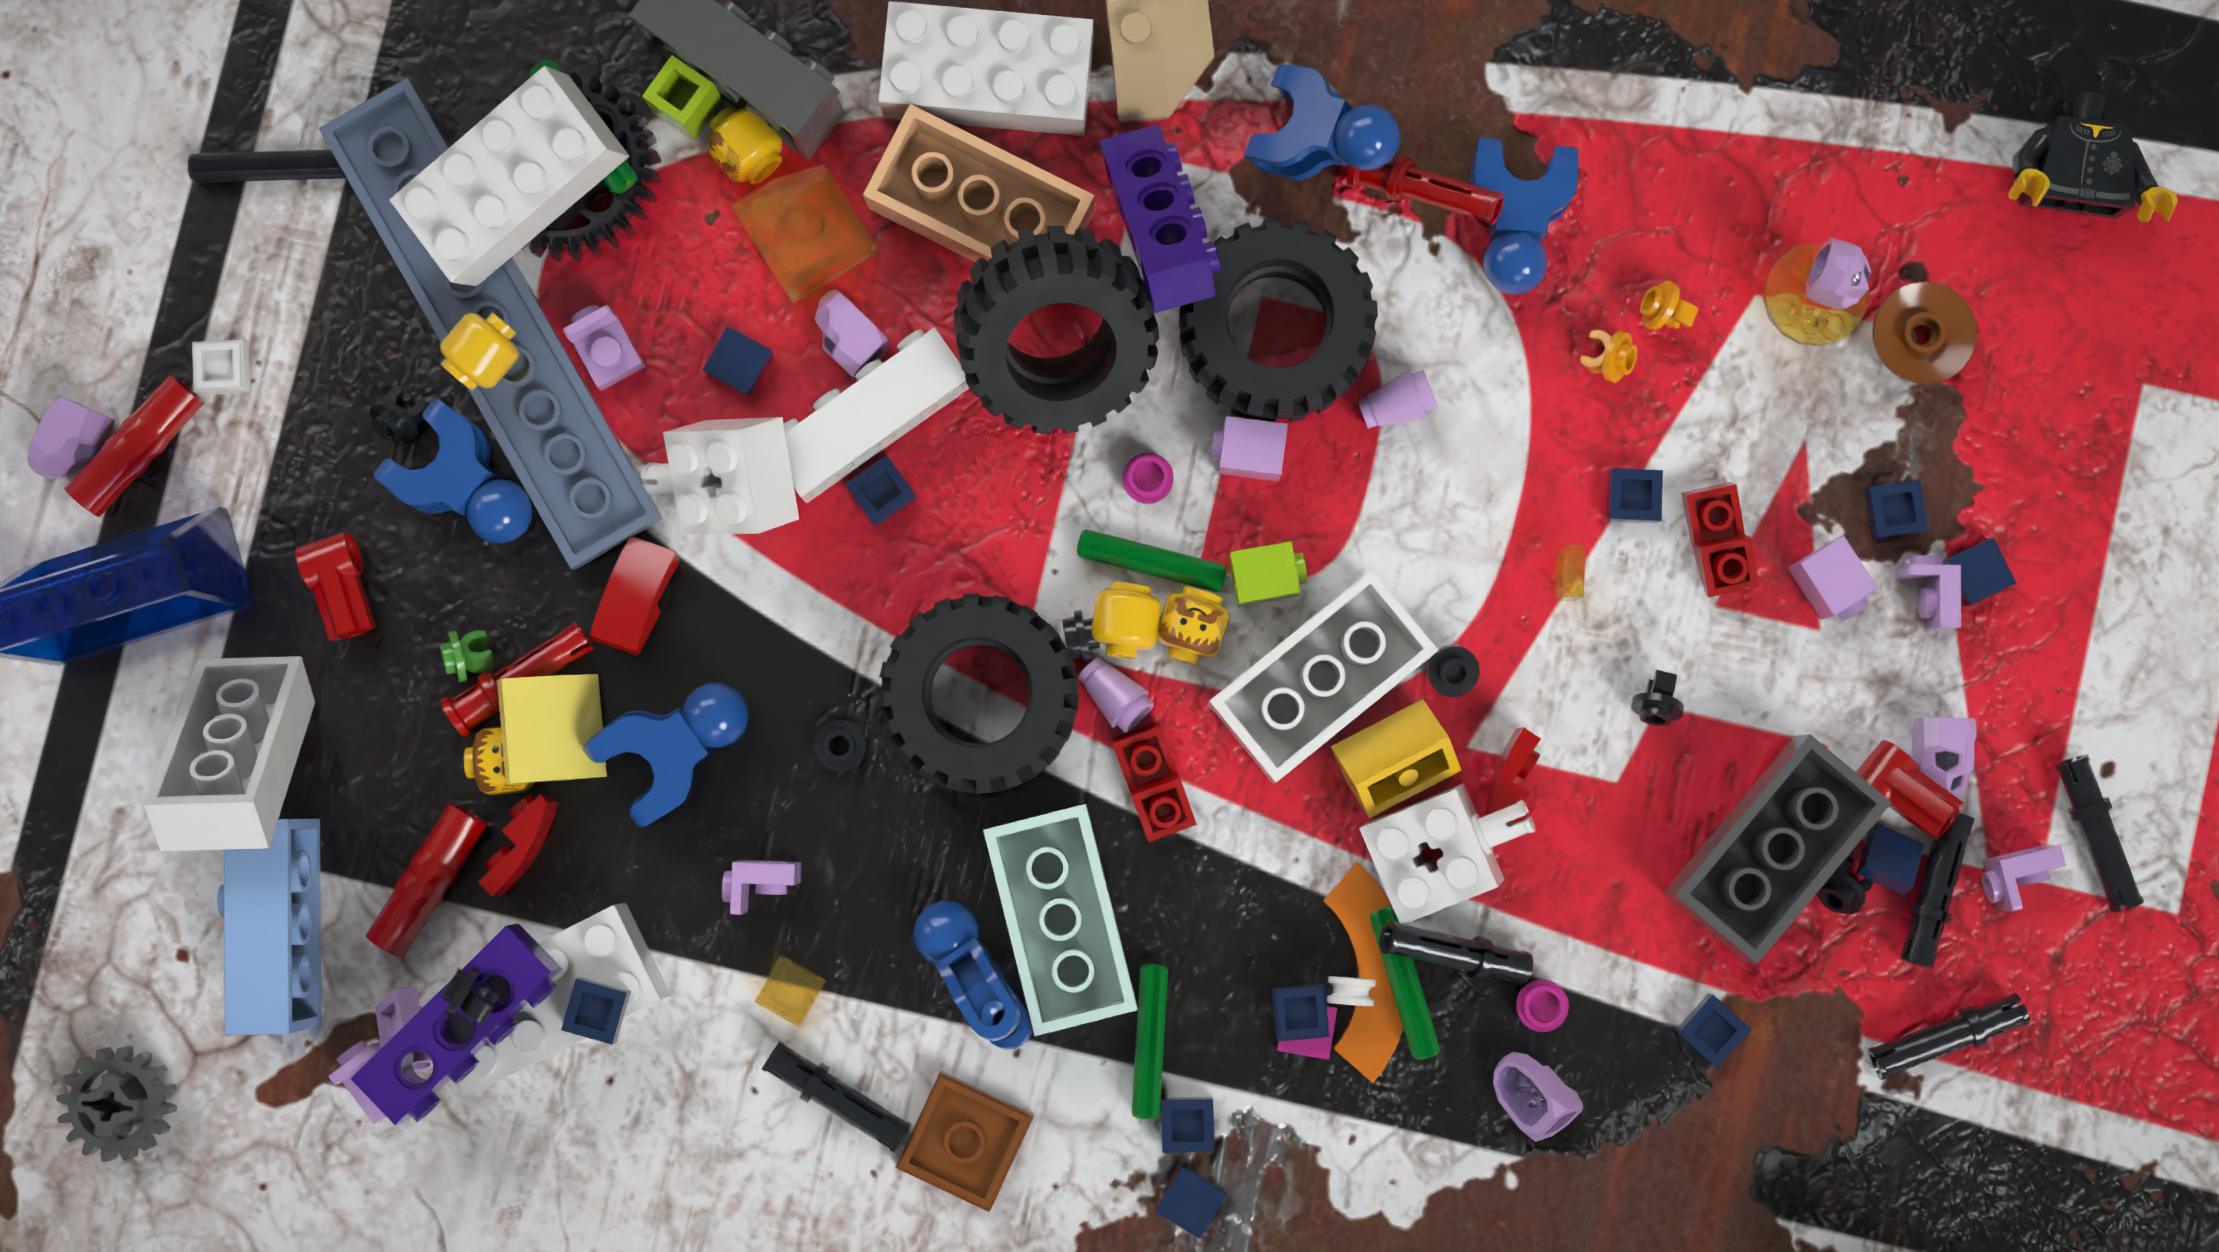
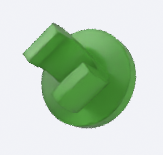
M451 631L448 632L449 643L440 644L446 674L457 673L459 682L467 681L466 670L473 673H484L494 668L491 650H488L486 631L470 632L460 641L457 632Z

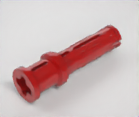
M1400 155L1398 158L1393 157L1389 163L1377 170L1362 171L1349 165L1347 171V185L1351 188L1359 189L1361 186L1375 189L1386 193L1387 198L1392 201L1404 200L1408 197L1485 221L1491 225L1497 222L1504 205L1503 192H1496L1418 168L1415 161H1412L1411 157Z
M574 622L558 635L545 641L497 673L493 674L491 671L489 673H482L477 677L478 683L453 699L446 696L440 700L441 706L456 730L466 739L473 734L472 728L497 712L500 713L497 680L551 676L570 662L592 651L594 647L580 625Z

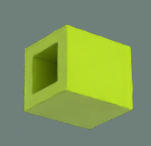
M671 55L642 96L655 115L693 141H695L723 102L714 83L673 55Z
M1292 541L1233 551L1228 556L1237 607L1298 597L1301 593L1299 584L1308 582L1303 553L1294 554Z

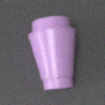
M1408 370L1368 394L1367 397L1358 400L1368 429L1375 426L1428 418L1426 413L1438 408L1424 370L1414 374Z
M1100 657L1090 662L1078 677L1111 727L1118 726L1124 733L1135 728L1154 706V703L1147 697L1149 693L1147 689L1110 664L1105 663Z

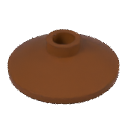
M1915 282L1897 289L1882 302L1874 318L1872 334L1876 352L1887 369L1903 380L1917 384H1932L1952 377L1968 363L1976 346L1977 326L1971 308L1957 292L1939 283ZM1913 328H1920L1925 332L1927 339L1924 345H1919L1913 341L1911 336Z

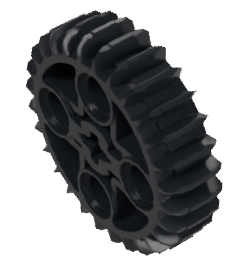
M571 72L570 78L603 122L613 123L612 134L624 150L628 149L630 167L637 175V182L624 193L617 194L609 189L604 180H601L572 205L590 224L577 229L556 230L548 228L553 224L552 222L531 240L529 250L535 257L541 258L549 246V254L557 262L562 261L565 248H568L570 255L576 262L582 261V247L588 246L596 257H601L602 252L599 242L605 239L614 248L618 249L620 244L615 233L620 229L631 236H635L636 232L629 222L632 216L645 221L648 220V215L639 205L641 200L648 202L657 201L656 195L646 187V184L661 182L659 173L648 168V166L661 163V156L657 151L647 149L656 144L657 139L652 131H642L648 125V120L644 114L639 112L632 115L636 110L634 102L628 97L619 101L620 92L612 84L602 92L603 86L598 78L591 76L587 85L583 88V81L575 72ZM513 86V92L516 91L519 87ZM497 98L496 103L499 105L504 100ZM605 192L613 194V202L609 209L600 213L592 212V201L597 195Z

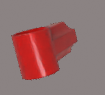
M345 531L297 547L295 556L298 569L307 587L314 591L329 640L337 641L355 637L376 628L359 576L363 574L364 570L361 554L352 535Z
M1882 740L1858 768L1856 773L1892 802L1889 806L1891 809L1936 840L1955 821L1963 808V802L1919 771V765L1902 749L1887 740Z

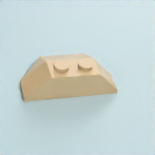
M1105 0L1119 124L1169 119L1179 103L1214 59L1208 0Z

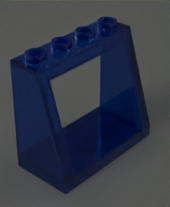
M218 507L23 567L0 581V658L61 666L255 606L228 509Z

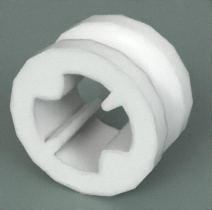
M1328 976V983L1332 984L1333 993L1327 996V1003L1374 1006V999L1370 998L1369 990L1375 987L1376 980Z

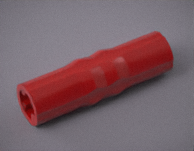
M170 374L147 400L123 421L118 431L106 439L96 455L64 488L65 491L87 511L100 517L123 491L147 470L152 460L163 453L173 437L198 412L205 402L187 385Z
M449 802L421 848L413 855L408 869L398 879L394 891L366 933V938L389 954L404 958L431 914L441 904L445 892L456 880L460 868L488 824L467 809Z

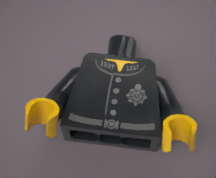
M2090 92L2076 94L2074 96L2072 117L2059 116L2044 128L2035 130L2012 159L2014 185L2010 189L2008 197L2012 200H2017L2021 192H2023L2020 206L2117 219L2135 208L2137 203L2140 205L2137 213L2139 221L2149 222L2153 212L2156 211L2163 216L2165 222H2169L2178 202L2177 196L2173 191L2165 187H2159L2138 144L2133 141L2131 127L2127 124L2104 121L2107 97L2102 94Z

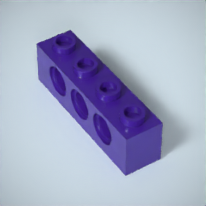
M1159 124L1100 140L1108 180L1155 313L1216 296L1212 274L1221 272L1218 255L1213 241L1203 243L1202 239L1208 238L1200 207L1190 209L1189 205L1195 204L1194 195L1188 175L1178 176L1177 174L1183 170L1175 142L1166 144Z
M519 923L505 926L461 970L468 974L475 965L481 969L475 981L490 984L491 979L498 974L505 977L511 987L509 999L504 1004L496 1001L495 1006L483 1024L468 1017L472 1024V1032L467 1041L457 1039L451 1030V1021L456 1013L467 1015L459 1006L452 1016L444 1013L449 1002L442 999L441 995L450 983L449 981L351 1078L358 1088L394 1125H398L411 1118L418 1123L441 1102L440 1097L436 1093L450 1079L455 1084H458L477 1067L480 1061L474 1055L489 1041L494 1046L502 1042L519 1024L513 1017L527 1003L532 1008L538 1006L557 987L552 979L562 968ZM417 1051L426 1053L432 1060L433 1071L428 1079L419 1077L413 1069V1057Z

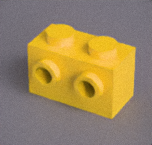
M1423 699L1331 746L1345 781L1369 818L1461 771L1449 736Z

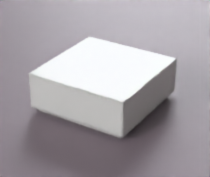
M243 339L192 342L194 393L198 395L250 393L249 342Z

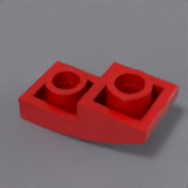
M1729 482L1682 492L1689 535L1706 596L1710 598L1759 587L1751 537L1746 535L1744 531L1737 484Z
M632 536L629 537L613 569L599 604L590 633L592 640L637 656L639 655L661 614L657 603L679 563L676 551Z
M1159 721L1111 738L1148 842L1197 825Z
M1524 727L1515 729L1498 761L1488 794L1486 815L1516 804L1517 801L1523 800L1525 802L1530 795L1514 784L1513 781L1516 776L1525 779L1535 766L1540 753L1534 749L1541 738ZM1526 813V815L1522 817H1519L1509 822L1511 824H1514L1518 821H1521L1525 819L1528 813Z
M530 794L509 812L508 816L513 821L502 831L516 846L511 849L506 845L495 853L484 865L489 872L478 882L491 897L505 896L527 871L539 853L553 823L558 801L552 795L540 794L535 798Z

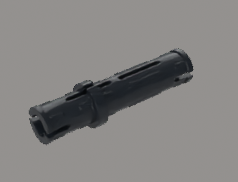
M2088 754L2077 756L2075 761H2073V758H2069L2055 765L2056 770L2059 771L2072 806L2069 808L2068 813L2071 821H2078L2109 902L2110 912H2120L2123 910L2122 906L2124 905L2127 910L2144 903V899L2139 893L2108 812L2112 808L2109 797L2102 796L2090 765Z
M1959 813L1946 832L1932 842L1916 903H1910L1908 910L1912 917L1907 938L1900 954V960L1926 968H1934L1945 924L1950 925L1952 914L1948 913L1951 898L1975 818Z
M1389 920V923L1386 922L1380 933L1379 946L1383 954H1392L1430 964L1464 970L1471 978L1484 979L1486 976H1491L1522 985L1523 982L1529 980L1532 974L1533 957L1530 952L1493 945L1492 941L1488 938L1477 936L1470 940L1438 931L1400 924L1393 920Z
M2013 993L2009 997L1977 1009H1973L1971 1006L1959 1009L1958 1016L1882 1045L1870 1047L1867 1050L1873 1068H1879L1876 1071L1877 1076L1880 1080H1884L1888 1076L1970 1045L1976 1049L1986 1046L1987 1039L2029 1025V1014L2024 1004L2018 1006L2017 1003L2021 1002V998L2017 993Z
M782 1041L778 1042L761 1070L767 1071L802 1093L799 1097L806 1103L810 1099L851 1126H854L889 1148V1151L893 1153L896 1151L912 1125L910 1122L904 1121L866 1095H863L828 1073L830 1067L821 1062L817 1066L784 1045Z

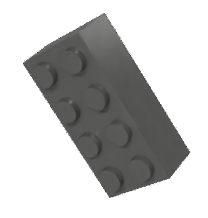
M640 0L628 15L648 47L666 60L671 55L675 56L714 83L725 102L737 110L746 108L751 113L763 118L768 126L781 136L784 144L808 161H810L845 113L838 97L840 91L831 84L834 77L830 72L811 59L806 64L800 62L790 54L793 48L783 38L771 30H767L762 35L748 24L751 18L741 8L728 0L723 5H720L715 0Z
M1811 734L1794 736L1663 894L1742 961L1758 964L1892 802Z

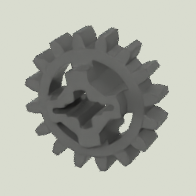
M132 1046L118 1047L115 1053L111 1047L96 1050L95 1059L88 1056L76 1061L81 1073L74 1072L63 1077L64 1082L72 1088L69 1093L57 1095L56 1101L68 1105V1112L57 1117L58 1123L71 1122L74 1129L66 1137L68 1142L81 1138L85 1141L81 1154L88 1156L101 1149V1160L103 1162L117 1159L119 1153L123 1160H128L138 1156L139 1148L147 1151L157 1146L153 1134L161 1135L170 1131L171 1126L162 1118L165 1114L177 1111V1105L166 1102V1095L172 1093L177 1088L176 1084L163 1085L160 1080L168 1070L166 1065L155 1068L149 1067L152 1053L148 1051L139 1053L133 1058ZM108 1070V1074L102 1075L101 1085L96 1089H90L94 1080L101 1073ZM114 1096L115 1101L133 1108L120 1111V1106L112 1104V1101H104L102 1099ZM137 1118H145L138 1130L126 1137L127 1132L132 1131L133 1122Z

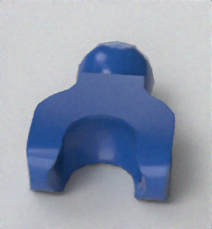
M1282 64L1277 67L1270 86L1277 88L1282 97L1289 104L1294 105L1293 115L1286 126L1275 133L1253 134L1249 139L1243 156L1262 172L1294 181H1302L1316 175L1323 168L1332 164L1343 166L1348 164L1362 171L1377 170L1389 163L1396 154L1400 145L1401 133L1397 121L1390 111L1375 104L1358 105L1353 108L1331 84L1327 83L1316 69Z
M1482 136L1479 138L1473 153L1469 183L1504 193V205L1497 222L1494 225L1488 224L1490 244L1486 247L1483 257L1486 278L1497 290L1509 295L1522 294L1536 288L1545 278L1548 259L1542 242L1547 235L1548 225L1556 222L1563 215L1576 193L1578 179V150L1576 147L1556 146L1554 154L1547 163L1546 174L1539 180L1523 181L1513 177L1505 168L1503 143L1500 139Z
M434 398L422 414L423 419L439 435L440 449L435 460L424 469L409 470L405 466L398 465L392 459H385L374 471V477L402 502L413 506L423 513L439 514L454 510L467 517L470 527L477 536L489 543L503 544L516 540L527 531L532 520V506L528 494L520 485L510 480H503L492 470L490 464L491 450L486 434L438 398Z
M707 683L696 688L687 697L683 709L679 706L666 715H656L647 711H628L593 735L582 750L595 763H603L623 752L640 754L650 762L654 773L653 783L643 794L634 800L630 810V817L636 826H647L685 801L693 779V768L698 761L709 754L710 748L725 747L732 744L744 733L749 721L748 706L744 697L734 687L724 683Z
M939 901L927 906L917 917L914 926V942L920 955L926 961L935 964L956 1005L971 1028L979 1036L1004 1050L1016 1049L1028 1041L1033 1032L1028 1009L985 945L978 940V924L974 914L965 905L955 901ZM1005 1009L1003 1019L999 1024L994 1025V1016L998 1011Z

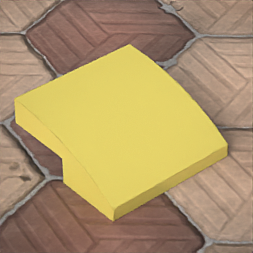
M598 674L519 677L497 680L506 785L607 777L606 761L595 763L582 750L587 741L603 729Z

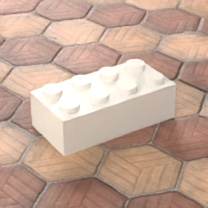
M889 1L878 101L884 118L902 120L907 108L911 104L950 124L1085 136L1094 43L1093 19Z
M543 66L389 200L450 282L478 286L630 156L570 76Z
M1371 569L1213 697L1207 704L1273 784L1434 655L1438 649L1373 569Z
M301 656L197 660L144 802V808L160 851L269 848L315 704Z
M626 903L613 905L538 943L562 968L552 979L557 987L535 1008H532L527 1003L513 1017L519 1023L518 1026L502 1042L494 1046L489 1041L474 1055L480 1063L463 1079L470 1095L482 1091L586 1038L561 1030L576 978L582 977L631 991L623 1019L671 996ZM496 974L491 979L489 985L501 992L497 1002L504 1004L510 997L511 987L505 977ZM432 996V997L426 999V1000H425L426 1004H427L434 996ZM456 1013L452 1018L451 1030L453 1035L461 1041H467L471 1035L472 1024L469 1018L462 1013Z

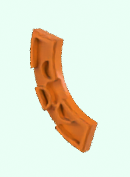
M1355 862L1322 901L1335 913L1349 936L1357 960L1358 978L1376 980L1375 987L1369 990L1370 998L1374 999V1006L1354 1005L1348 1024L1340 1038L1333 1045V1048L1368 1080L1374 1083L1393 1055L1404 1028L1369 918L1370 913L1374 910L1392 905L1375 879L1358 862Z

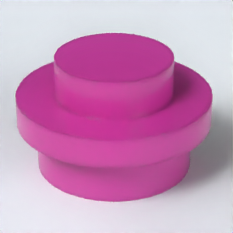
M1148 452L1138 454L1129 460L1124 468V489L1133 500L1139 503L1154 504L1160 502L1172 489L1174 481L1172 467L1165 458L1158 454Z
M1543 979L1531 981L1517 995V1015L1520 1021L1531 1030L1537 1032L1555 1030L1567 1017L1569 1010L1568 998L1563 989L1554 982Z

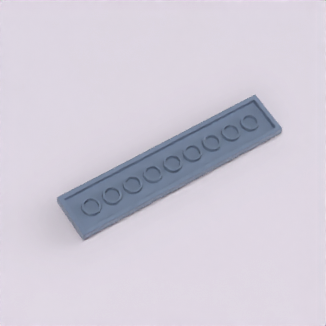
M407 77L319 127L320 132L439 340L442 342L467 313H476L486 320L493 312L517 332L510 340L519 351V358L493 388L486 389L478 385L474 391L469 388L468 390L569 567L576 570L625 542L630 536L633 537L663 520L661 513L643 487L642 480L513 256L478 286L452 283L389 199L450 148L413 82Z

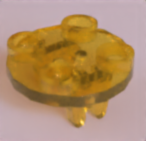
M1811 243L1793 247L1774 263L1765 279L1763 302L1769 320L1783 336L1802 345L1823 346L1840 341L1858 326L1867 310L1868 291L1859 299L1858 303L1839 310L1813 302L1802 293V288H1806L1813 262L1823 244Z

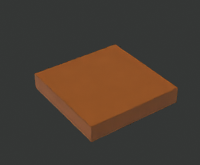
M940 1071L895 1168L990 1212L1033 1120L1034 1114Z

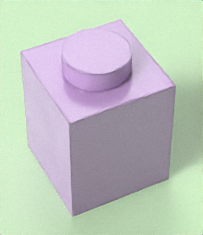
M1226 416L1224 429H1214L1210 459L1220 460L1218 474L1279 481L1282 475L1288 424Z
M1845 536L1828 542L1788 567V570L1821 620L1835 615L1841 621L1852 617L1868 606L1864 597L1878 589Z

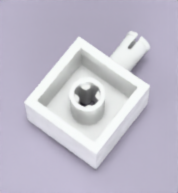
M783 417L704 420L663 432L668 463H648L642 469L641 480L656 479L658 482L643 484L649 495L674 494L681 534H759L799 520Z
M1463 783L1369 821L1360 827L1361 834L1399 923H1409L1499 887L1504 881V877L1494 856L1493 847L1536 831L1532 817L1514 824L1509 822L1529 812L1523 800L1517 801L1516 804L1480 818ZM1426 842L1431 849L1440 847L1443 851V856L1437 861V866H1435L1432 860L1425 861L1422 857L1421 852L1426 849Z

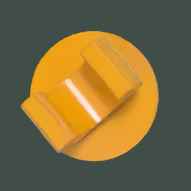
M1664 281L1659 286H1653L1646 292L1640 305V312L1643 314V325L1655 331L1663 325L1678 329L1680 324L1688 328L1692 327L1699 308L1679 299L1680 289L1677 284L1671 281Z
M1602 330L1591 331L1589 337L1594 343L1605 346L1604 352L1597 358L1581 356L1580 362L1589 371L1603 373L1606 381L1614 383L1618 382L1623 375L1630 374L1637 359V347L1633 345L1631 335L1627 332L1618 331L1611 337Z

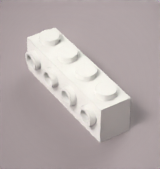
M935 327L927 333L919 329L908 335L897 345L900 352L886 362L882 363L880 359H876L867 364L855 375L858 382L842 393L839 389H834L823 395L813 405L816 411L800 423L796 418L784 423L794 489L806 503H809L969 389L961 363Z

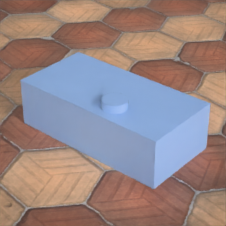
M278 819L269 848L224 850V884L218 890L217 907L219 914L224 916L225 1036L290 1034L321 1026L320 819Z

